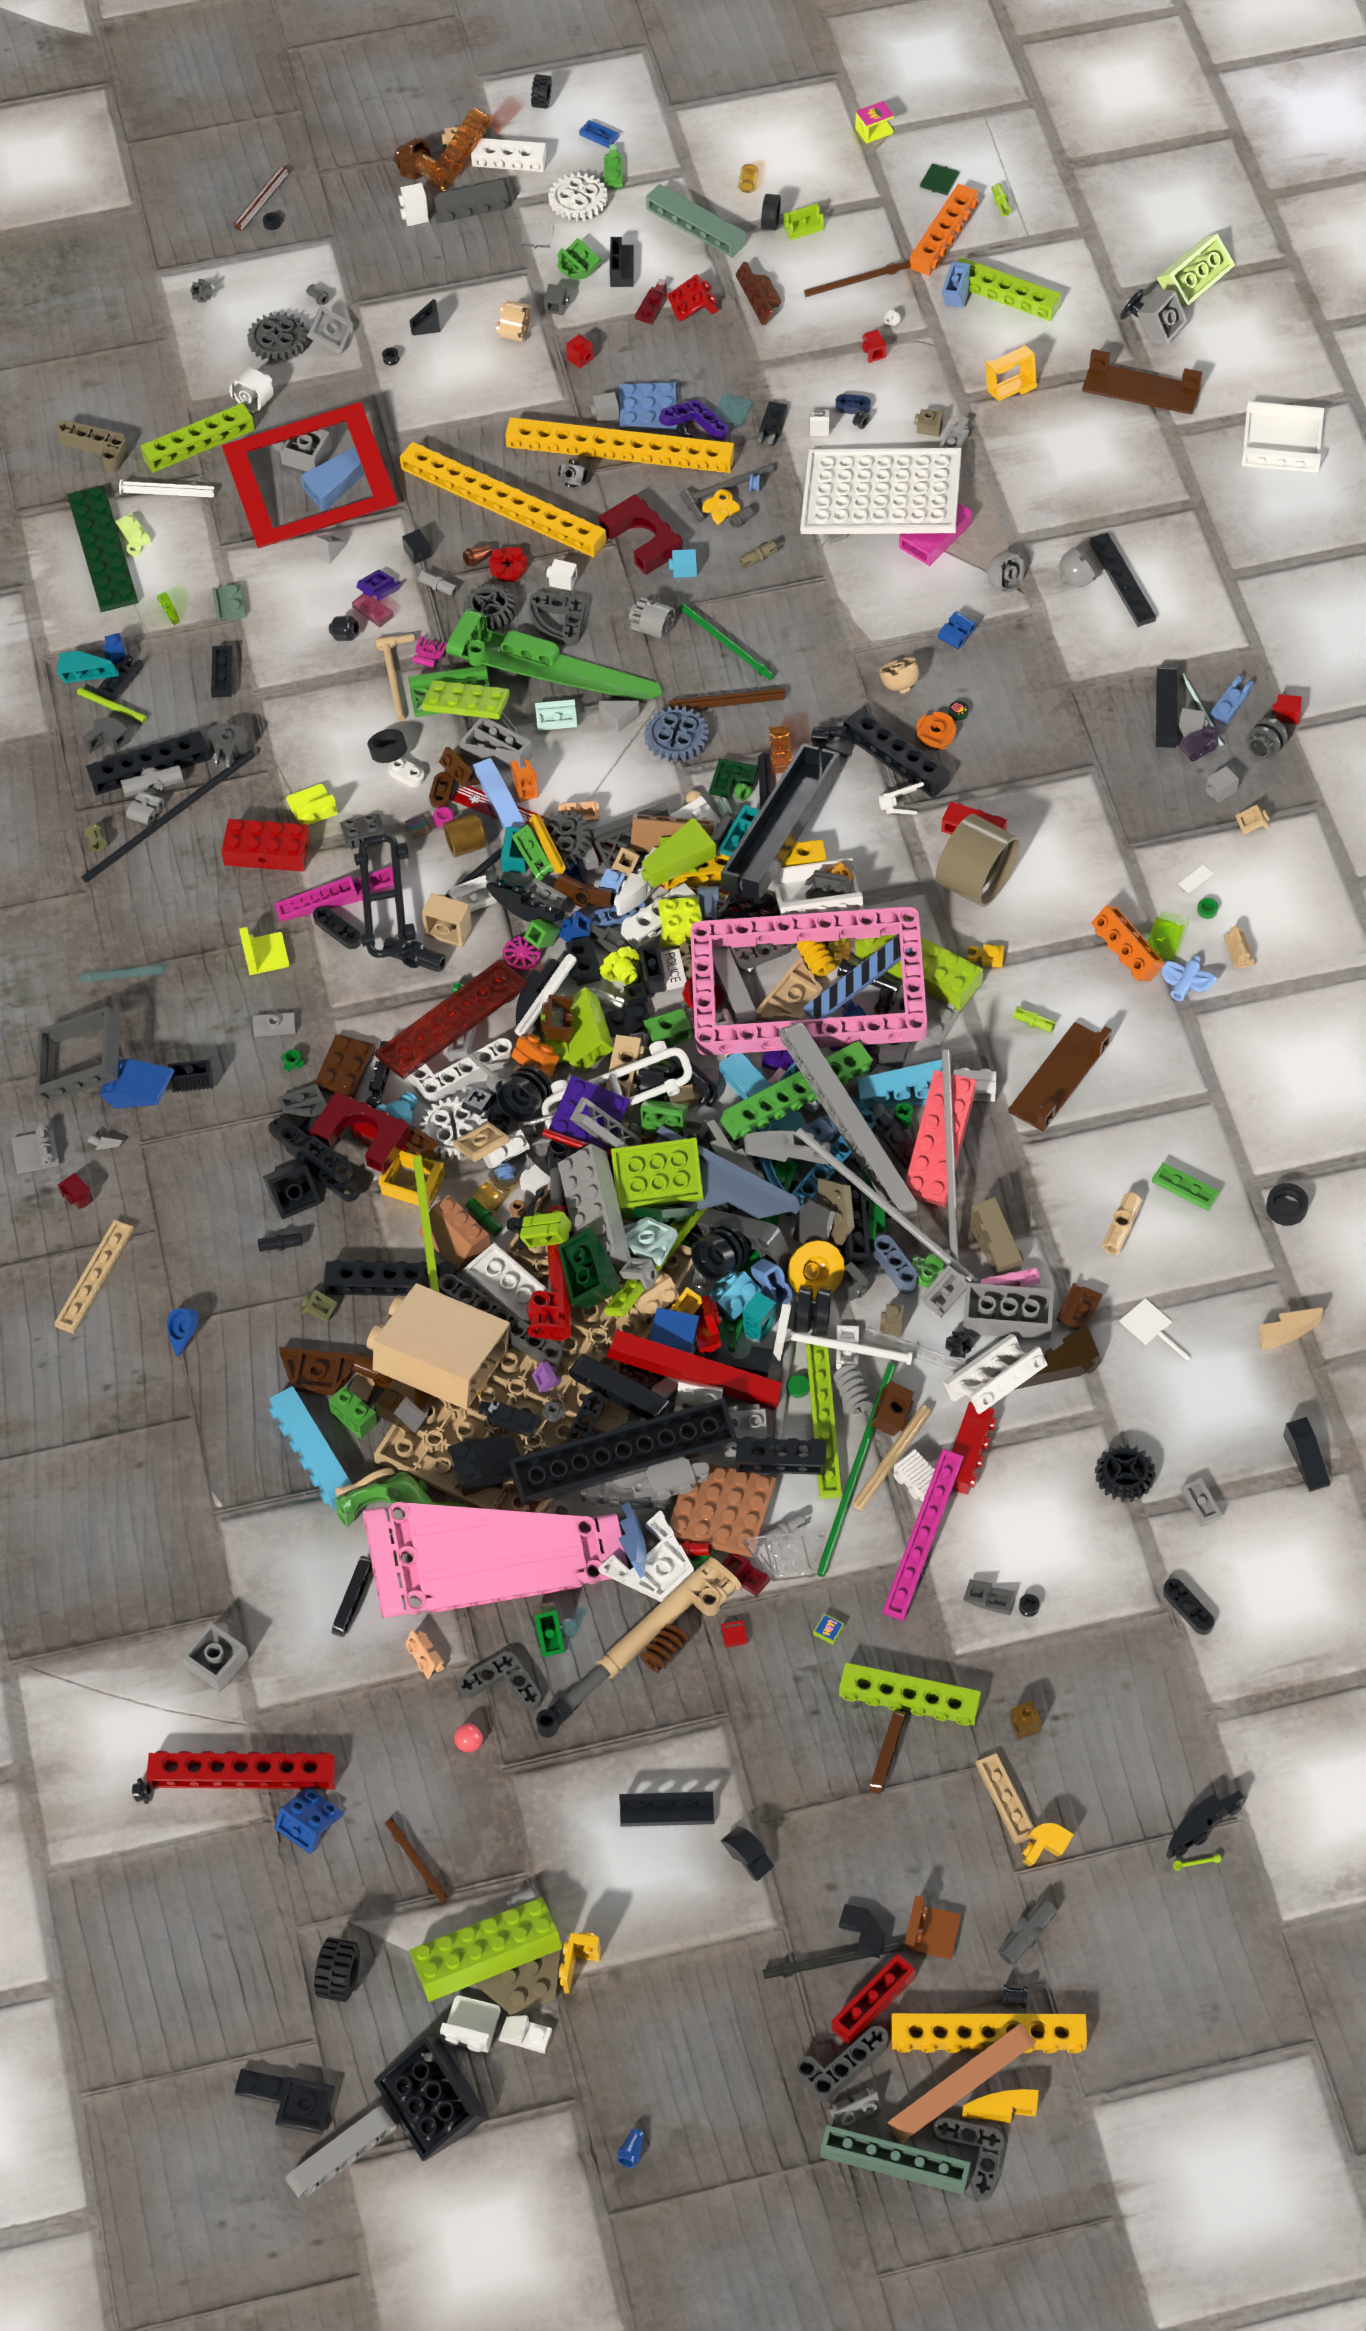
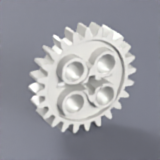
M578 172L577 176L571 173L569 178L564 175V180L558 178V183L553 182V187H550V193H548L549 205L552 207V211H556V215L561 214L562 219L568 216L569 221L575 218L576 222H578L579 218L585 221L587 216L592 219V214L598 216V211H603V206H606V201H608L607 188H604V183H600V179L594 180V175L588 177L587 173H585L584 176H581L580 172Z
M447 1097L446 1103L439 1100V1106L431 1104L432 1111L425 1110L426 1116H421L422 1123H419L420 1131L437 1141L439 1145L434 1151L437 1154L440 1152L441 1159L449 1155V1159L452 1160L453 1156L457 1155V1158L460 1160L462 1153L454 1146L449 1114L452 1113L454 1116L458 1139L488 1121L485 1117V1112L479 1116L461 1108L462 1102H459L458 1097L452 1102Z

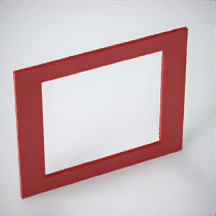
M361 402L222 445L258 549L398 505ZM346 422L373 497L273 528L247 452Z

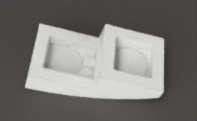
M837 1326V1340L859 1344V1326ZM836 1350V1370L847 1365H857L858 1367V1353Z

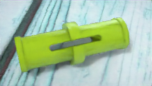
M996 183V190L994 186L991 187L994 203L998 206L1001 216L1005 217L1008 216L1006 210L1009 214L1012 212L1008 203L1009 198L1004 193L1002 184Z
M1019 1006L1016 1007L1012 1016L1013 1019L1029 1024L1031 1028L1037 1027L1049 1033L1053 1032L1056 1025L1055 1020L1039 1015V1012L1035 1011L1033 1013Z

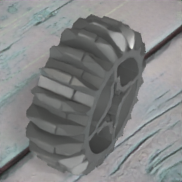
M486 583L484 587L478 585L477 589L472 588L471 593H467L466 599L463 602V612L466 609L478 612L476 610L478 609L480 613L487 616V628L492 631L494 628L501 630L502 625L507 626L508 621H512L516 612V603L512 593H509L508 588L503 589L502 585L496 587L495 583L492 586H488Z

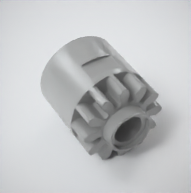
M640 598L637 604L634 603L629 613L631 629L662 640L666 639L670 633L675 617V609L673 607L645 598Z

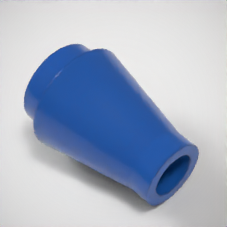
M631 2129L630 2134L617 2151V2161L622 2166L634 2168L640 2162L642 2143L645 2136L642 2131Z

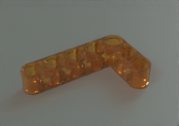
M477 107L472 108L438 161L421 153L415 161L416 169L429 183L446 191L491 124V115Z

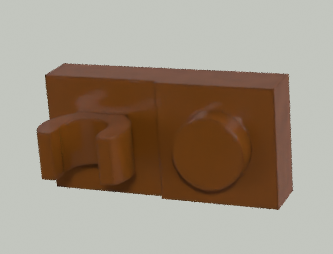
M411 1126V1136L404 1147L418 1156L421 1155L422 1159L428 1157L430 1160H433L437 1156L434 1149L439 1144L432 1137Z

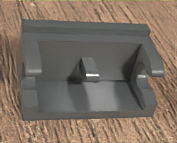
M815 870L814 874L805 882V885H811L810 890L805 893L806 899L852 893L848 876Z

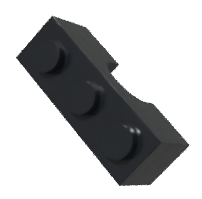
M721 1340V1347L712 1352L705 1351L704 1358L768 1378L773 1354L772 1349L751 1346L747 1357L737 1359L729 1353L730 1341Z

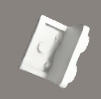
M456 1996L447 2023H442L440 2029L442 2041L452 2046L459 2045L475 2052L483 2051L488 2053L501 2012L500 2007L495 2004Z

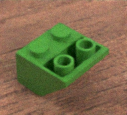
M651 1099L644 1101L641 1105L643 1132L657 1134V1130L662 1125L683 1137L685 1136L689 1119L688 1105Z

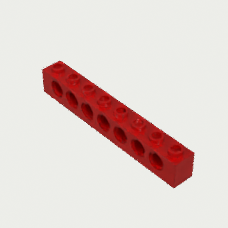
M160 1750L148 1754L146 1780L151 1788H310L334 1790L336 1760L334 1754L328 1752L284 1754L276 1751L271 1754H261L260 1752L251 1751L248 1754H238L234 1751H227L224 1754H219L212 1751H203L202 1753H191L189 1751L169 1753ZM170 1766H178L174 1771H167ZM194 1766L201 1767L198 1771H190ZM217 1766L224 1767L219 1772L213 1771ZM241 1766L247 1767L243 1772L236 1771ZM262 1767H270L268 1771L260 1772ZM293 1767L292 1771L283 1772L284 1768ZM309 1767L317 1768L314 1772H306Z

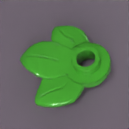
M934 1253L928 1255L926 1259L914 1255L911 1260V1264L917 1272L918 1283L926 1288H929L945 1269L943 1268L944 1261Z

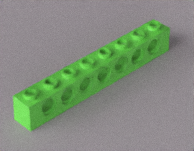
M859 1040L825 1058L843 1085H847L858 1075L861 1077L867 1074L873 1061ZM801 1071L724 1110L720 1122L735 1141L740 1137L744 1138L746 1134L752 1133L757 1128H765L770 1121L780 1120L792 1110L795 1112L805 1103H812L818 1098Z

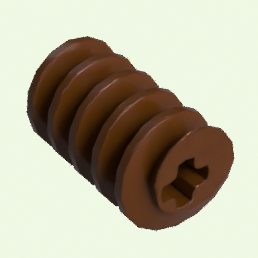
M666 1624L663 1627V1631L658 1633V1637L652 1640V1644L647 1645L646 1651L640 1653L641 1660L652 1671L659 1673L658 1667L662 1669L667 1668L664 1660L670 1663L673 1661L669 1654L677 1656L678 1651L675 1648L683 1649L684 1645L681 1641L688 1643L690 1639L680 1627L674 1624Z

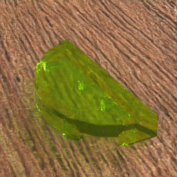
M162 592L158 594L157 600L173 625L180 623L176 609L167 593Z

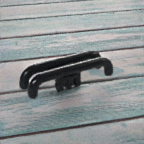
M667 1045L666 1047H667V1049H669V1048H673V1047H675V1046H673V1045ZM669 1057L676 1065L670 1079L682 1077L684 1069L679 1057ZM689 1059L692 1066V1076L685 1085H691L694 1082L701 1089L702 1094L698 1100L701 1106L706 1103L709 1106L715 1105L719 1093L717 1086Z

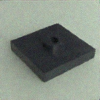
M287 2076L275 2125L323 2135L335 2086Z

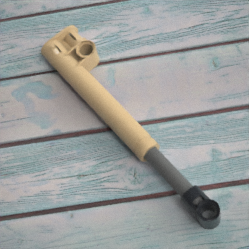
M709 1557L663 1602L656 1606L616 1643L605 1656H602L597 1661L598 1666L563 1699L559 1698L548 1709L541 1710L537 1714L538 1733L546 1738L554 1736L558 1731V1727L573 1714V1709L605 1679L608 1677L613 1679L655 1637H658V1633L663 1631V1627L666 1624H672L692 1604L706 1616L717 1614L720 1606L727 1600V1596L734 1590L741 1589L742 1586L739 1580L715 1558ZM707 1600L715 1601L712 1604L705 1603ZM545 1721L552 1722V1724L549 1726L542 1725V1723Z

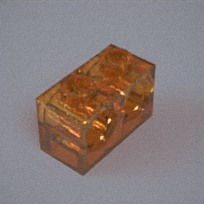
M789 726L769 727L772 773H784L792 761Z

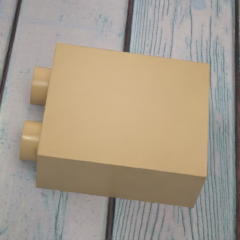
M416 1283L406 1297L396 1296L388 1312V1322L385 1326L376 1324L367 1340V1348L373 1350L372 1370L467 1410L508 1352L510 1322Z

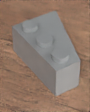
M480 718L459 742L460 753L463 757L479 761L491 758L494 764L511 767L510 762L516 760L519 767L523 768L525 766L524 759L529 761L533 756L531 741L488 718Z

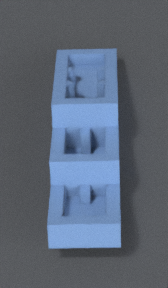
M628 1501L621 1505L627 1518L620 1521L626 1534L618 1539L638 1576L642 1578L644 1577L646 1567V1542L641 1524Z

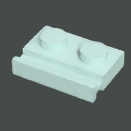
M575 699L535 703L538 731L577 727Z

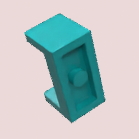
M506 827L500 859L503 872L526 873L527 862L512 838L522 828Z

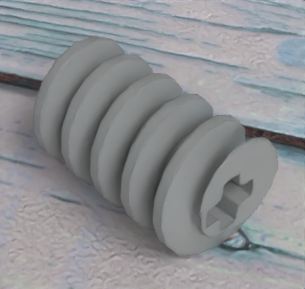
M857 1365L844 1366L838 1369L833 1376L836 1387L839 1390V1395L842 1397V1403L845 1405V1411L850 1414L863 1413L873 1407V1403L868 1401L870 1395L866 1393L867 1387L863 1386L865 1381L861 1378L862 1373L856 1371Z

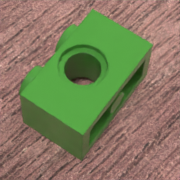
M683 1008L671 1010L666 1014L657 1017L653 1016L644 1021V1033H649L650 1041L648 1042L650 1045L657 1041H664L666 1046L676 1045L692 1039V1028Z

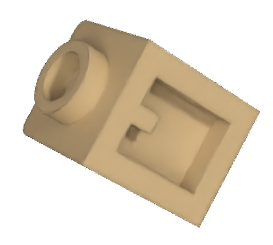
M1258 805L1235 815L1244 835L1261 826H1264L1266 830L1270 828L1268 813L1265 809L1261 810Z

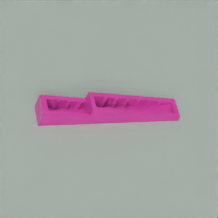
M391 866L369 874L370 894L394 889ZM351 876L274 903L280 922L313 914V911L320 906L332 909L362 901L361 877L353 880Z

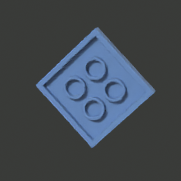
M675 382L619 384L620 430L633 432L676 430L677 425L666 426L659 422L661 410L676 405Z

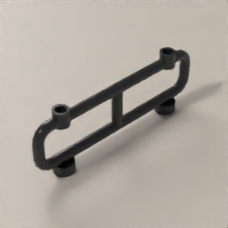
M389 834L366 838L359 845V853L354 854L356 866L360 865L365 934L361 935V943L363 947H367L368 953L375 958L398 955L406 948L407 941L416 939L414 924H405L400 860L409 858L406 842L398 844L397 839ZM388 842L391 848L394 889L370 894L367 848L373 844ZM395 898L399 944L393 948L377 950L375 949L371 902Z

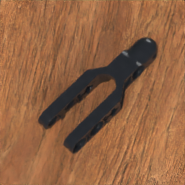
M277 1117L269 1123L268 1130L270 1134L285 1146L288 1153L298 1161L302 1160L307 1164L310 1175L346 1202L355 1201L359 1197L360 1191L358 1186L350 1179L352 1169L348 1161L317 1137L305 1134L298 1127L289 1124L283 1118ZM327 1158H334V1160H333L332 1162H329V1161L326 1160V1159H327ZM346 1168L347 1171L342 1173L339 1169ZM335 1179L338 1183L333 1184L331 1181ZM349 1188L355 1189L351 1194L344 1193Z

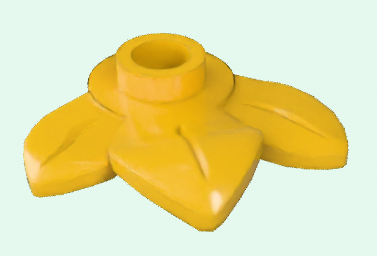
M725 489L718 490L714 497L707 499L703 503L702 512L711 513L717 525L721 524L731 514H736L740 511L739 504L733 500L732 494ZM725 496L726 499L721 500L720 497Z

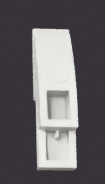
M652 847V849H651L649 855H650L653 851H655L657 848ZM642 868L638 869L637 874L630 873L627 880L623 881L621 892L615 896L614 905L617 908V915L622 916L645 901L656 889L649 882L643 880L641 876Z

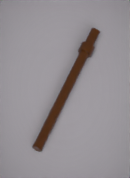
M909 261L897 264L890 263L880 269L804 290V295L809 297L886 274L893 275L897 271L910 268Z

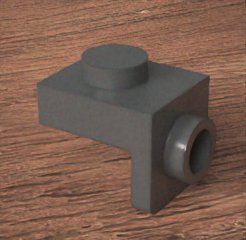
M850 1262L845 1266V1278L852 1285L848 1288V1299L853 1301L866 1294L868 1279L860 1267H856Z

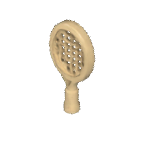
M392 1468L378 1470L355 1484L336 1488L337 1497L340 1495L345 1496L350 1491L364 1488L373 1482L382 1484V1480L389 1479L396 1473Z

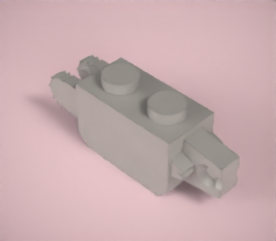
M682 1457L650 1466L646 1471V1477L631 1483L633 1496L635 1499L651 1497L652 1501H663L676 1494H688L695 1489V1484L707 1481L709 1465L704 1461L690 1465L689 1460Z

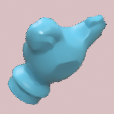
M405 1092L399 1097V1101H392L386 1105L380 1104L375 1109L383 1110L390 1116L404 1119L410 1124L412 1120L411 1110L416 1108L418 1099L411 1092Z

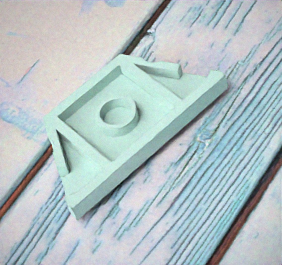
M646 1217L636 1223L624 1226L630 1253L642 1259H652L653 1264L659 1267L664 1262L678 1237L676 1229L662 1222H656L651 1217Z

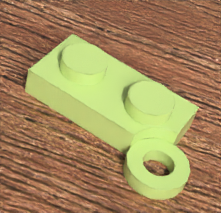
M132 513L115 521L116 527L129 543L126 547V552L129 556H138L142 551L141 547L151 543L150 537Z

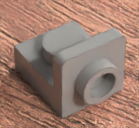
M630 1258L620 1271L623 1279H640L644 1289H650L658 1278V1273L652 1259Z

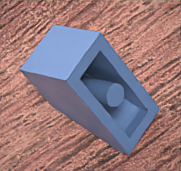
M951 262L941 292L946 306L964 307L969 292V263Z

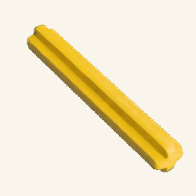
M532 814L529 822L556 874H563L566 866L539 814Z

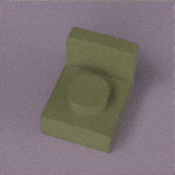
M314 1290L310 1295L306 1294L302 1299L300 1314L304 1315L308 1312L326 1323L337 1302Z

